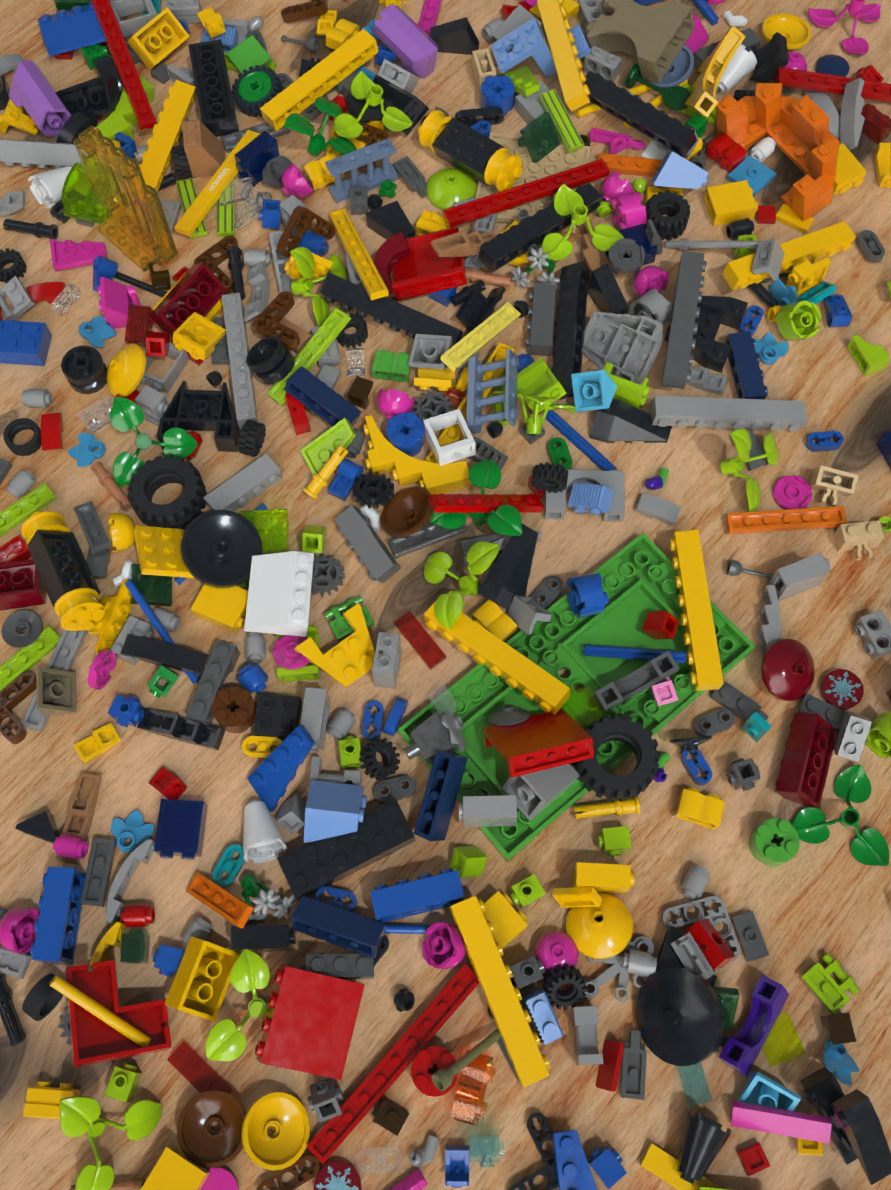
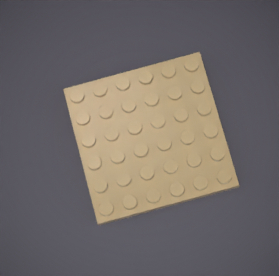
M490 132L489 138L507 148L511 155L517 154L522 159L523 173L512 188L589 162L591 151L589 146H584L581 149L568 153L562 142ZM479 181L475 199L500 191L497 190L495 185L487 186ZM579 186L570 189L575 191ZM556 193L500 211L497 222L511 224L516 219H519L518 213L521 209H526L531 217L540 209H545L554 202ZM574 225L571 233H575L576 225ZM567 227L566 229H564V230H562V231H563V232H568L569 227Z

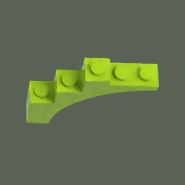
M144 77L140 78L150 103L155 100L153 95L155 90L152 84L148 83ZM124 86L121 99L115 111L97 127L86 132L90 143L103 144L106 141H116L115 135L118 132L134 139L132 133L134 128L132 125L136 124L137 120Z

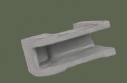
M312 757L308 793L312 780L361 786V771L345 770L344 775L323 774L321 757Z
M597 1006L573 1007L572 1021L575 1032L576 1065L603 1064V1054H599L596 1029V1025H598Z

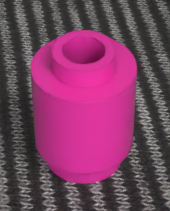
M61 834L60 837L55 839L53 844L56 855L75 860L83 859L89 848V843L84 841V838L68 834Z

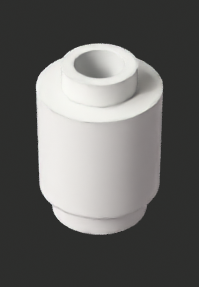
M771 137L761 139L751 149V156L759 162H763L774 152L776 143Z

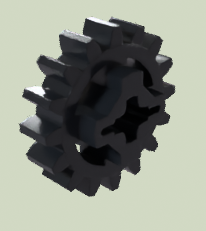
M368 472L367 476L361 474V479L356 478V483H353V497H355L356 502L361 501V506L367 504L368 508L375 505L377 509L379 504L386 506V501L391 502V497H394V483H391V478L386 479V474L380 476L379 472H376L375 475Z

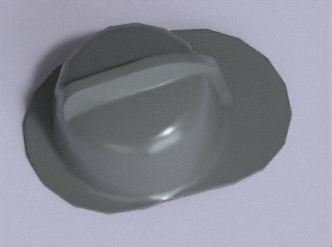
M277 156L269 160L262 170L263 180L261 182L266 183L272 188L283 187L282 174L292 162L285 156Z

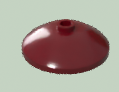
M781 639L771 644L766 650L762 659L761 673L766 688L774 697L783 701H795L805 696L810 690L814 681L815 666L809 650L802 643L794 639Z

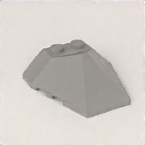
M593 312L584 331L583 352L596 364L599 370L604 369L606 362L614 365L612 375L640 384L647 377L662 346L663 324L648 316Z

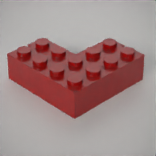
M115 960L93 963L91 967L92 972H88V964L66 968L65 975L68 983L151 1038L149 1045L142 1048L67 998L73 1068L166 1051L172 1047L169 1025L163 1028L161 1026L169 1021L167 1005L164 1004L166 999L119 1007Z

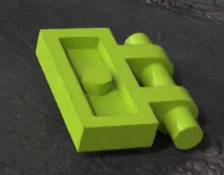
M826 953L822 957V960L827 964L825 968L819 962H816L800 978L833 1015L851 1000L845 993L847 989L853 995L857 994L860 989L854 983L855 979L851 975L848 976L840 967L841 963L837 959H833L829 953ZM832 972L841 980L839 985L830 976Z

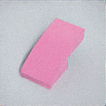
M669 677L649 687L657 706L678 701L672 680Z

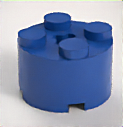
M488 76L485 78L481 86V108L500 107L503 110L504 116L507 115L508 111H512L515 87L510 77Z
M414 412L401 413L388 420L386 428L387 440L403 453L411 457L417 455L425 444V428L422 420Z
M599 573L568 578L566 587H570V593H567V599L572 613L578 614L577 618L599 614L604 611L605 604H608L609 599L607 593L603 592L602 577Z

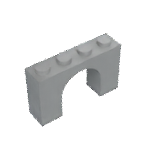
M572 468L568 470L567 487L562 492L558 491V493L553 491L548 493V491H545V519L564 520L566 495L573 488L574 483L605 485L613 490L614 494L609 513H603V521H623L625 515L624 472L580 470Z

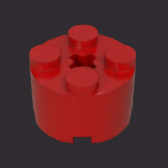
M430 1046L421 1050L414 1058L411 1067V1076L416 1088L423 1094L432 1097L441 1096L449 1092L456 1083L458 1073L453 1077L451 1086L442 1092L434 1085L431 1078L432 1074L428 1073V1069L433 1068V1064H438V1069H448L456 1062L454 1056L448 1050L439 1046Z

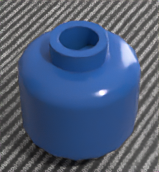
M249 663L238 672L240 675L238 682L250 694L255 691L259 694L267 687L265 683L269 677L259 664L252 665Z

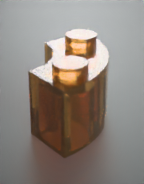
M481 1054L461 1070L450 1119L477 1126L479 1117L485 1116L487 1102H483L487 1083L493 1082L496 1069L491 1067L493 1057Z

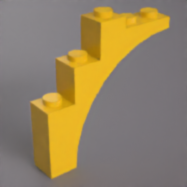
M734 26L728 29L711 55L707 56L697 70L700 75L691 86L694 89L693 93L685 102L693 111L704 117H708L718 104L715 95L719 81L732 56L746 37Z
M372 415L365 417L366 424L363 425L365 436L369 435L370 438L367 441L369 450L367 451L368 458L365 459L367 470L371 469L372 475H375L376 472L383 474L392 471L394 481L398 480L400 487L419 482L420 487L427 489L430 494L447 493L471 486L469 468L466 461L439 466V463L422 461L411 457L395 448L383 436Z

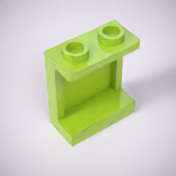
M542 357L517 374V389L524 396H546L557 401L567 394ZM525 400L534 413L536 401ZM546 402L543 405L539 403L538 413L554 402Z
M606 362L603 370L606 371L617 385L613 398L638 409L640 406L644 407L651 387L648 385L649 378L645 377L642 385L612 375L614 365Z
M308 625L306 636L308 638L311 637L320 650L318 629L313 625ZM277 634L278 639H280L281 637L285 636V635ZM311 662L299 669L288 670L279 665L277 668V677L280 682L321 679L320 668Z

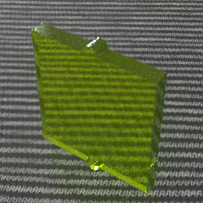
M589 685L576 691L571 690L569 699L561 707L582 728L585 726L589 727L595 720L600 721L601 717H604Z
M789 1013L779 1016L762 1047L770 1067L785 1061L791 1062L792 1058L806 1053Z

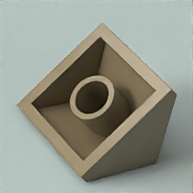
M43 667L36 668L37 710L43 716L77 712L76 672Z

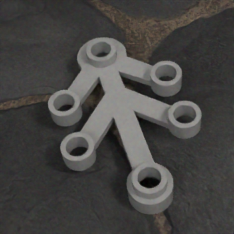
M638 937L634 942L630 941L625 950L633 949L640 951V944H645L647 946L646 952L652 953V955L654 953V944L647 937ZM615 955L606 959L592 960L587 956L588 961L591 963L603 962L614 965L596 979L584 981L586 986L591 984L594 987L593 993L585 992V998L592 999L596 997L599 993V988L619 973L618 989L615 991V998L620 1002L626 1001L629 998V991L627 990L629 973L626 972L627 967H623L624 957ZM636 974L632 980L635 987L641 988L643 984L638 985L636 978L640 976L644 982L647 978L646 976ZM619 990L625 991L626 997L624 999L619 998Z

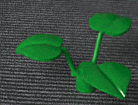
M318 97L315 100L316 108L326 113L319 134L313 136L315 132L314 125L310 124V120L302 114L292 113L285 121L284 128L310 136L307 150L312 155L319 156L322 149L325 150L329 144L343 155L357 150L350 140L340 136L336 139L331 138L325 143L322 132L329 115L336 118L342 114L341 107L331 100L323 97Z
M122 397L114 398L110 411V421L113 427L122 432H127L133 428L137 434V450L134 456L128 452H122L114 461L113 475L119 486L132 483L131 477L134 473L137 474L136 469L140 465H145L141 459L137 458L141 449H147L151 444L164 446L163 453L165 457L166 455H173L174 458L177 456L185 458L197 447V441L187 431L177 427L170 428L164 433V442L151 440L148 434L140 433L136 428L137 425L142 424L144 421L142 409L129 399Z
M485 459L471 467L469 480L472 485L481 487V494L484 495L485 487L495 489L500 484L501 470L495 461ZM502 505L498 507L496 512L492 510L489 514L467 513L469 518H472L474 524L481 526L487 522L490 529L498 534L506 536L522 535L520 512L511 505ZM433 512L431 518L432 525L445 529H458L466 522L465 513Z
M862 765L851 766L844 770L834 782L836 796L846 799L848 806L847 809L839 814V818L826 822L825 814L821 810L808 807L797 814L791 825L796 829L799 840L810 844H819L826 841L830 836L827 827L829 825L840 822L844 827L853 826L858 837L851 843V853L855 860L869 866H887L889 864V849L882 834L872 828L865 829L862 834L859 833L858 823L860 821V814L857 810L853 809L854 807L850 801L854 803L866 801L871 795V783Z

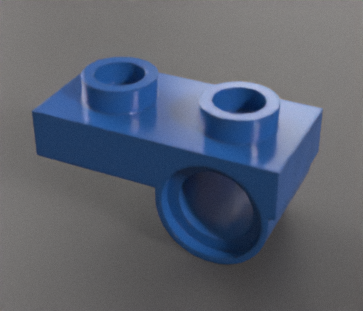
M101 255L93 260V290L98 292L101 277L113 280L118 269L117 262Z
M834 294L824 298L823 303L828 312V327H848L852 314L843 295Z
M344 458L339 465L336 478L328 489V493L346 501L353 489V483H356V478H360L364 471L363 466Z

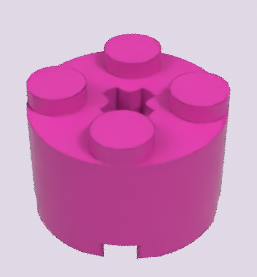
M637 191L615 197L610 201L614 211L612 222L614 226L619 227L621 233L644 227V224L647 222L645 205L641 206L639 200H642V197Z

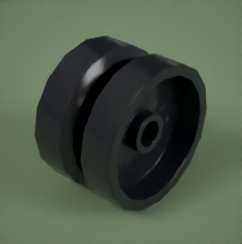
M269 336L257 342L250 349L246 362L253 372H256L258 378L264 384L269 385L281 381L292 371L295 365V358L286 349L279 337Z
M77 346L69 350L62 358V372L76 392L92 394L98 392L106 385L107 366L101 354L91 346Z

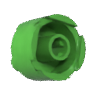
M772 818L762 822L755 828L749 841L753 856L758 861L771 867L780 866L792 859L799 851L800 844L796 829L788 820Z

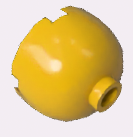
M108 513L112 552L128 550L135 543L133 519L123 513Z

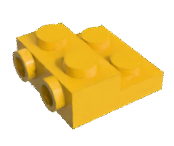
M312 253L315 267L313 268L314 274L310 279L314 280L325 276L331 269L333 262ZM291 254L284 266L285 274L294 280H298L303 276L298 269L295 258Z
M826 257L815 261L813 264L809 260L796 264L791 270L792 273L788 275L785 286L794 285L797 297L823 282L831 264L830 259Z
M194 312L173 333V344L178 350L182 351L184 349L189 352L192 358L205 361L215 350V345L224 337L226 329Z

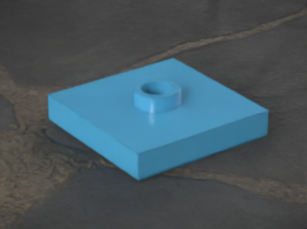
M749 155L728 174L727 180L732 183L747 180L749 187H752L753 197H755L775 178L777 173Z

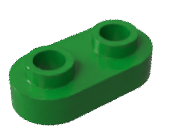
M559 437L551 439L548 443L551 463H555L556 466L560 464L566 470H570L572 468V458L566 441Z

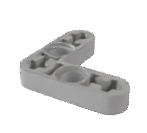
M710 896L668 908L662 913L661 921L666 928L669 926L679 928L704 919H708L714 928L718 922L724 923L727 927V933L720 936L722 939L729 936L731 940L727 941L729 948L734 949L733 953L736 956L731 961L739 957L740 947L725 904L720 897ZM711 901L719 905V908L716 909L717 913L711 909L705 911L707 916H704L703 908L711 905ZM693 906L698 909L699 915L696 919H692L687 915L688 907ZM679 909H682L683 917L675 920V924L666 920L669 912L675 916L681 913Z

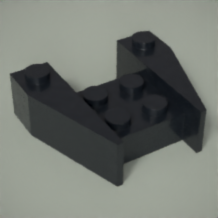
M702 296L701 303L697 304V307H700L699 318H695V323H698L697 333L693 334V338L696 339L695 348L690 353L694 355V361L705 368L722 373L732 346L715 341V337L720 324L738 330L748 305L747 302L732 297ZM670 325L668 326L666 336L664 339L666 342H668Z
M183 381L160 419L157 433L159 442H164V433L174 427L184 430L215 431L214 440L218 451L237 452L239 432L226 382H223L222 391L189 390L186 381Z
M825 1067L800 1080L804 1087V1090H802L803 1095L808 1103H812L818 1116L832 1118L830 1137L845 1164L848 1165L859 1159L871 1185L890 1175L891 1152L880 1120L869 1097L857 1089L844 1095L835 1074L829 1072Z

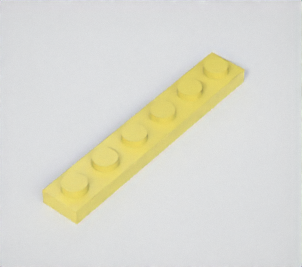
M507 302L446 351L440 360L454 372L515 322L521 313Z

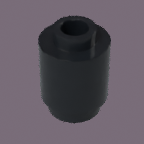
M749 218L731 221L730 224L726 225V233L729 239H737L741 235H751L752 231H754V223Z

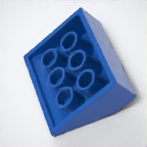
M89 2L86 6H74L71 10L67 11L59 10L53 15L44 14L37 19L49 57L106 41L92 2Z

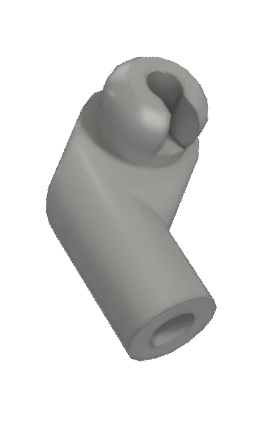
M256 16L248 23L250 31H258L263 25L261 17Z
M428 1134L425 1147L410 1154V1163L415 1167H422L432 1162L439 1138Z

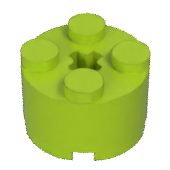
M799 301L786 304L775 317L778 330L785 340L811 338L816 335L820 328L818 325L819 321H821V312L813 302Z
M891 710L888 713L879 714L872 722L867 736L868 741L866 742L869 749L883 759H886V757L891 758Z

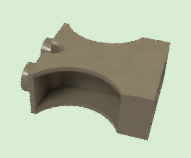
M605 0L603 12L610 16L600 14L597 20H592L586 28L585 37L590 49L594 45L609 53L620 52L630 55L638 62L642 78L659 84L695 29L692 7L675 0L655 7L643 6L633 0Z

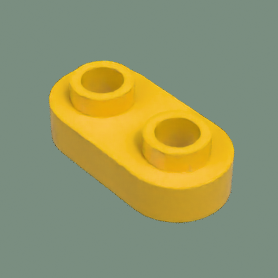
M249 736L243 741L242 750L249 758L266 759L272 753L271 748L274 746L278 747L282 741L277 737ZM256 745L257 749L255 751H251V746Z

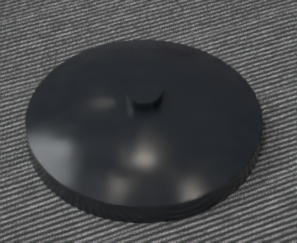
M212 510L197 516L185 529L181 541V557L188 572L199 582L214 588H231L246 582L250 578L252 556L262 555L263 552L261 537L255 526L244 516L229 510Z
M682 967L665 968L652 974L644 982L638 994L636 1002L638 1029L641 1031L642 1039L647 1047L659 1059L675 1066H690L706 1060L716 1050L723 1033V1011L715 990L701 975Z

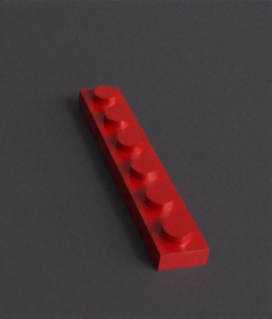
M440 493L430 494L428 499L434 513H490L492 510L496 512L498 507L502 505H511L520 513H542L544 508L538 496L534 494L482 495Z

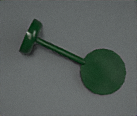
M638 64L632 66L626 77L625 87L633 88L638 81L661 93L662 101L669 109L684 110L688 108L685 102L691 95L689 90L682 86L668 87L664 90L640 78L641 71Z

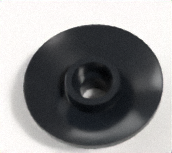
M712 736L671 739L669 742L685 747L686 751L698 750V745L712 739Z

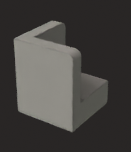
M297 794L281 805L276 822L290 834H293L305 824L306 802Z

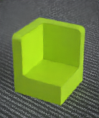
M476 846L455 847L449 867L453 868V871L458 870L461 878L481 876L488 856Z

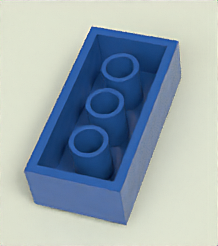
M0 320V363L45 366L52 338L46 323Z
M47 868V873L43 876V895L39 899L40 915L35 922L36 938L35 942L31 945L32 960L46 964L73 965L82 911L80 901L86 878L85 873L75 868Z
M453 868L441 870L440 875L432 877L430 873L420 875L418 880L411 882L409 879L397 881V885L388 887L387 884L374 887L375 891L370 892L376 920L382 923L450 907L464 901L458 870L453 871Z

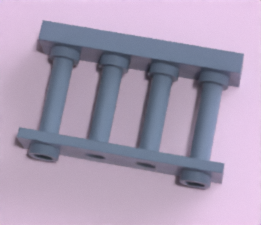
M390 138L325 162L332 177H335V184L328 186L335 203L350 198V186H367L368 191L380 187L383 181L390 180L394 182L398 180V174L392 163L389 162V156L397 153ZM382 159L383 166L374 169L373 162ZM366 165L367 172L358 175L357 168ZM351 171V178L342 181L341 174Z
M506 349L505 360L483 364L476 357L468 359L466 424L474 434L482 432L483 423L505 419L513 427L516 426V418H518L517 367L519 366V358L510 349ZM506 367V376L483 381V374L486 371ZM505 384V394L483 398L485 388ZM505 401V411L482 415V408L485 405Z

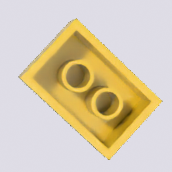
M167 7L136 32L127 43L150 71L190 36Z
M191 936L164 1004L215 1022L231 981L232 967L239 958L240 953Z

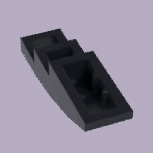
M127 634L121 651L122 655L158 666L163 665L179 671L185 670L201 676L208 658V654L129 634Z
M146 708L144 709L143 719L137 726L141 730L214 750H219L225 734V730L219 727L185 719L176 714Z

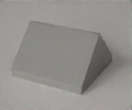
M416 334L408 366L442 370L448 368L440 358L452 347V336Z

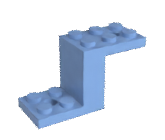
M535 18L530 19L491 44L499 70L502 73L531 55L547 79L557 73L548 39ZM578 24L569 31L572 32L575 38L573 45H576L579 52L577 58L581 59L589 54L591 50L580 24Z

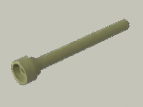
M498 1028L448 1069H439L431 1076L438 1090L443 1092L450 1087L453 1077L501 1038Z

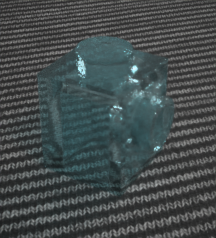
M470 1134V1162H480V1167H494V1162H499V1156H504V1141L499 1140V1135Z

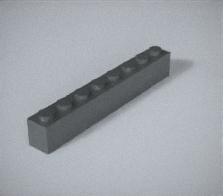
M682 250L661 386L684 389L686 382H690L691 371L688 368L692 366L694 357L690 353L691 350H694L696 343L693 334L697 333L698 328L695 318H699L700 307H697V304L701 303L702 292L699 289L700 287L703 288L705 276L701 275L702 272H705L707 261H704L705 253Z

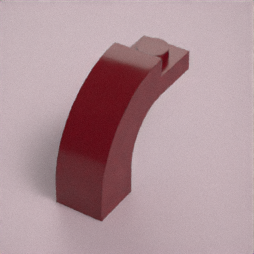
M402 232L392 236L382 244L373 262L388 289L391 300L396 299L392 289V268L400 259L412 254Z

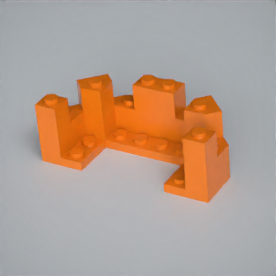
M757 83L755 96H744L739 101H736L729 94L716 105L718 135L721 133L727 134L734 143L740 144L745 150L767 135L775 141L782 152L805 174L803 178L793 184L791 190L781 196V201L788 205L803 222L832 203L840 141L829 131V116L808 95H805L800 100L796 97H782V83Z

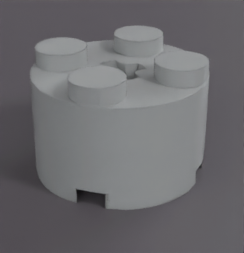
M651 289L630 305L629 315L648 316L665 325L671 319L673 305L658 293L656 289Z

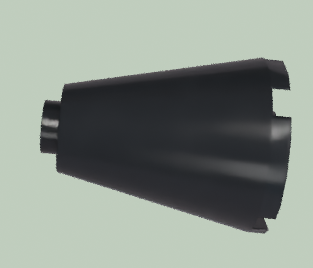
M686 1108L677 1171L681 1172V1179L694 1184L695 1180L701 1181L728 1140L732 1130L727 1128V1131L724 1132L721 1130L722 1124L697 1112L695 1116L690 1115L691 1109Z

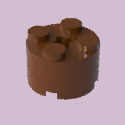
M232 686L217 692L213 700L212 712L224 730L230 733H242L255 722L257 706L249 691L241 687Z

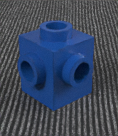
M116 695L108 714L114 720H117V724L123 727H128V725L136 727L137 723L143 719L144 707L140 704V700L133 696L125 698Z

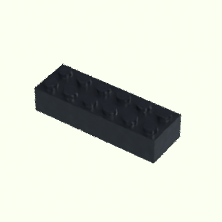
M221 39L188 44L202 123L215 137L239 131Z
M396 798L364 813L363 823L359 822L356 832L305 843L277 857L295 898L300 901L302 895L308 897L316 893L320 888L327 887L416 840Z

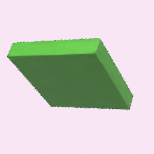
M253 35L226 53L228 59L242 75L244 74L243 70L249 71L251 66L253 69H255V65H259L261 68L262 65L267 66L272 62L269 54Z

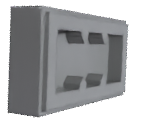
M0 947V972L23 979L32 956L14 953Z

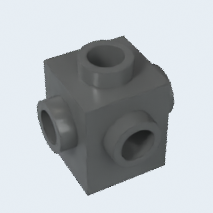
M741 758L733 761L727 770L729 784L733 785L735 790L742 788L743 791L754 788V784L761 777L760 771L753 759L744 760Z
M332 1078L309 1085L311 1096L308 1097V1103L311 1111L315 1110L320 1123L342 1114L340 1100L343 1099V1094L340 1086H335Z

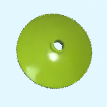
M445 168L435 172L428 179L426 185L428 200L433 206L441 210L454 207V202L475 198L477 192L475 179L458 168Z

